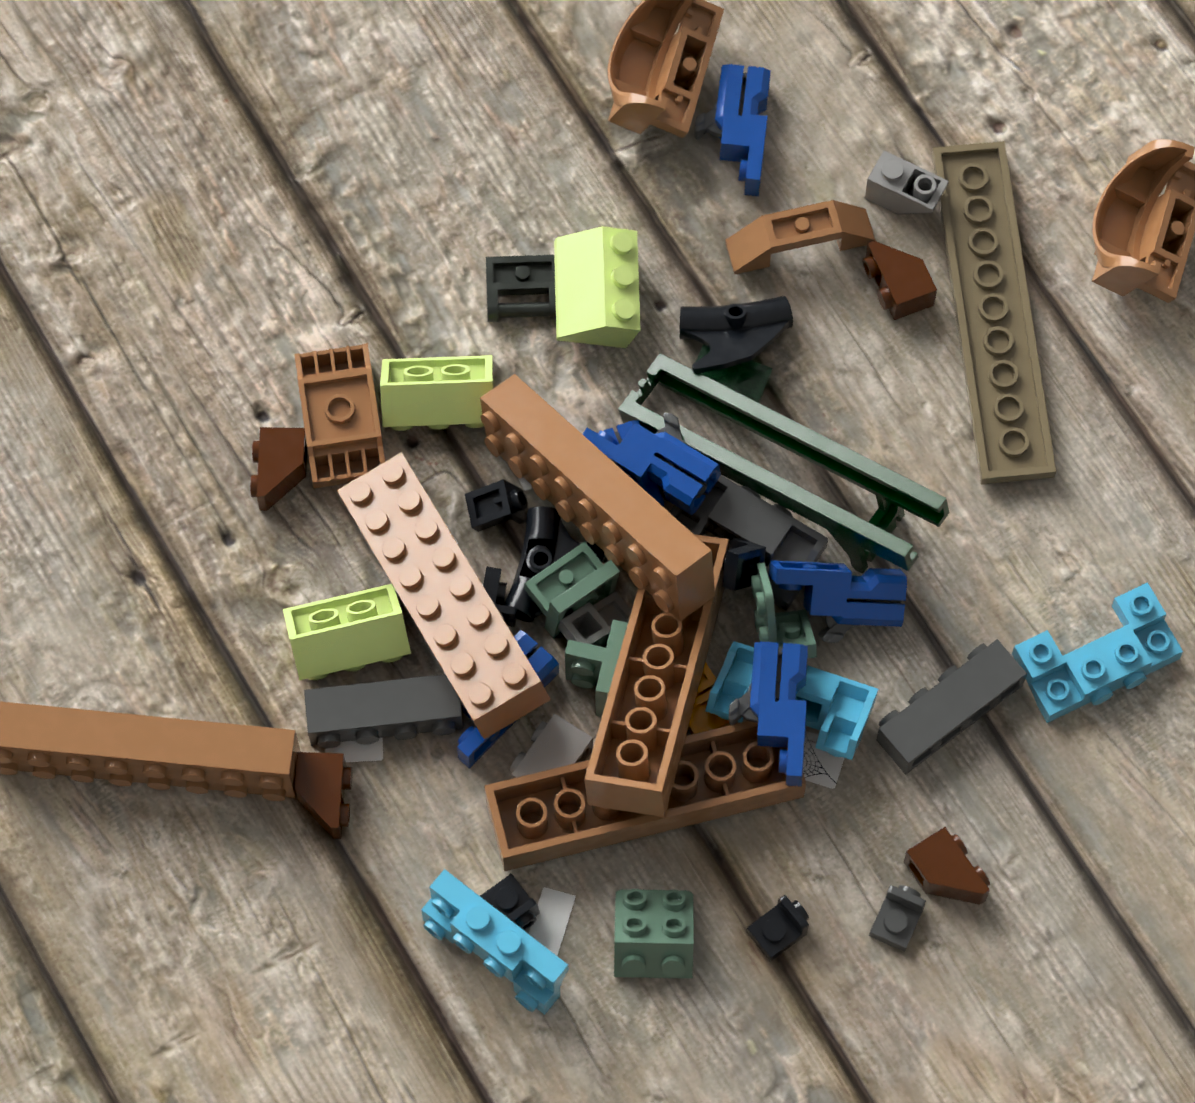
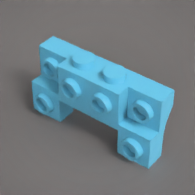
M1148 582L1114 598L1112 608L1122 623V628L1062 656L1048 630L1014 646L1012 656L1026 671L1025 679L1047 723L1090 702L1094 706L1099 705L1113 696V691L1123 686L1126 689H1132L1143 683L1147 679L1146 675L1181 658L1183 650L1164 620L1166 612Z
M733 641L721 671L710 691L706 712L718 715L724 720H729L730 703L748 692L749 685L752 683L754 647ZM807 665L806 685L796 693V700L807 701L806 726L820 730L815 748L826 751L835 757L852 760L862 739L865 725L873 710L878 688ZM742 717L738 722H743L744 718Z
M444 869L430 885L431 899L421 909L423 921L426 922L423 927L440 941L445 937L466 953L471 954V952H474L484 960L483 965L491 973L499 978L505 976L513 983L514 992L517 993L515 999L523 1007L531 1012L538 1009L545 1015L560 997V987L569 970L568 964Z

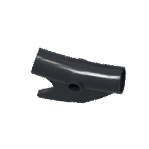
M786 296L721 306H681L680 339L695 340L710 349L708 354L692 365V372L695 374L725 369L752 361L773 344L786 329L793 327L792 310Z
M537 506L527 511L523 549L513 584L504 603V606L517 608L516 619L524 622H533L535 617L543 614L524 590V583L582 544L571 538L556 508ZM587 542V545L599 560L603 562L605 558L604 551L596 544L591 545Z

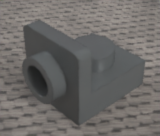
M890 885L871 928L869 937L905 952L923 913L926 900L920 898V893L913 888L900 885L897 888Z

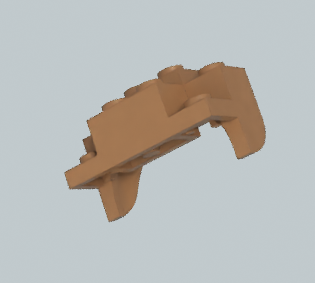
M643 0L625 21L610 53L608 80L614 103L608 121L640 135L650 125H653L684 138L690 129L724 9L705 0Z
M1157 139L1147 143L1128 156L1126 165L1118 171L1105 188L1094 213L1092 232L1095 245L1094 255L1097 256L1098 262L1092 279L1093 283L1122 297L1138 288L1167 303L1176 299L1195 233V164L1189 162L1193 157L1195 147L1175 140ZM1167 184L1165 193L1159 197L1163 188Z

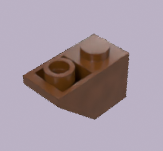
M876 241L867 244L866 257L862 260L864 270L869 279H875L879 288L877 289V296L880 305L884 310L889 309L893 320L934 306L937 289L923 259Z
M260 427L259 441H253L252 459L253 463H258V475H251L250 482L251 497H257L260 511H268L306 477L308 449L305 428Z
M297 752L295 777L297 800L333 839H341L342 827H349L350 804L344 803L345 790L352 789V767H346L344 754Z
M943 827L906 851L904 864L925 894L978 905L985 902L988 897L990 882L987 875L978 865L973 867L966 857L968 852L963 841L956 834L951 836L946 827Z

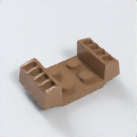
M368 343L294 354L314 489L350 483L384 463L385 456Z

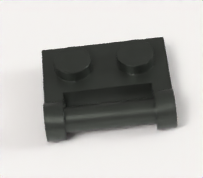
M554 255L486 257L488 322H499V318L550 316V320H556ZM549 294V302L498 303V296Z

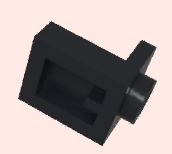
M504 479L465 494L471 527L478 532L508 520H513L519 524L527 520L525 509L528 507L525 493L521 488Z
M740 538L733 539L723 563L724 577L722 587L733 591L750 587L751 576L757 575V563H764L766 547Z
M487 566L483 587L507 626L515 627L517 608L504 606L507 583L500 582L501 569Z
M512 873L480 895L481 898L524 931L536 922L537 918L535 916L540 914L538 904L533 898L528 896Z
M783 895L778 899V903L774 908L747 927L746 933L771 962L807 935L809 915L797 900L791 902L786 895Z

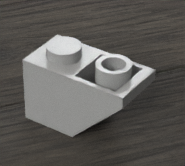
M883 151L867 179L865 199L895 214L932 213L947 188L949 181L889 152Z
M553 714L548 723L542 721L534 731L531 741L534 743L526 754L520 752L510 767L511 777L513 779L586 761L593 750V737L558 715Z

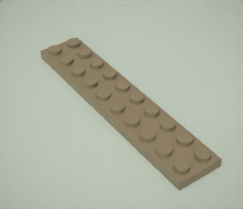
M1005 141L933 147L934 173L949 181L939 200L980 482L981 484L1055 478V459Z

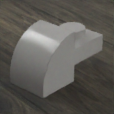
M615 591L598 603L592 605L589 602L566 616L559 622L558 629L567 640L606 648L613 619L629 622L632 610Z

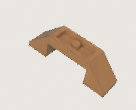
M830 200L762 215L727 238L725 244L734 275L770 267V258L773 253L837 240L839 250L844 251L866 246L869 242L875 241V237L865 208Z

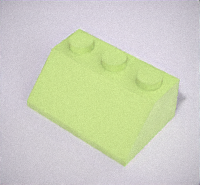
M601 226L557 237L554 240L556 340L627 348L641 331L637 231Z
M493 356L382 359L380 381L382 427H391V429L396 431L409 430L413 426H428L431 429H445L450 425L465 424L469 428L484 427L481 421L482 408L480 397L494 388Z
M392 584L283 609L299 680H319L328 676L329 673L341 670L357 671L364 668L366 664L379 661L386 663L395 662L404 655L411 654L402 610Z

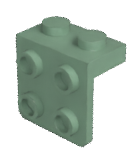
M757 563V575L751 576L753 598H756L757 609L754 610L756 632H759V641L779 643V648H783V643L807 645L808 658L817 657L816 642L807 611L798 610L775 613L773 591L765 563Z
M618 890L615 894L614 977L693 979V893L687 890Z

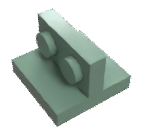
M584 541L525 582L524 590L546 616L544 628L554 639L561 634L558 625L563 618L590 602L594 605L615 592L620 570L612 560L603 565Z
M613 619L606 648L568 639L565 650V677L567 680H571L572 684L581 688L590 689L596 686V716L602 717L628 622Z

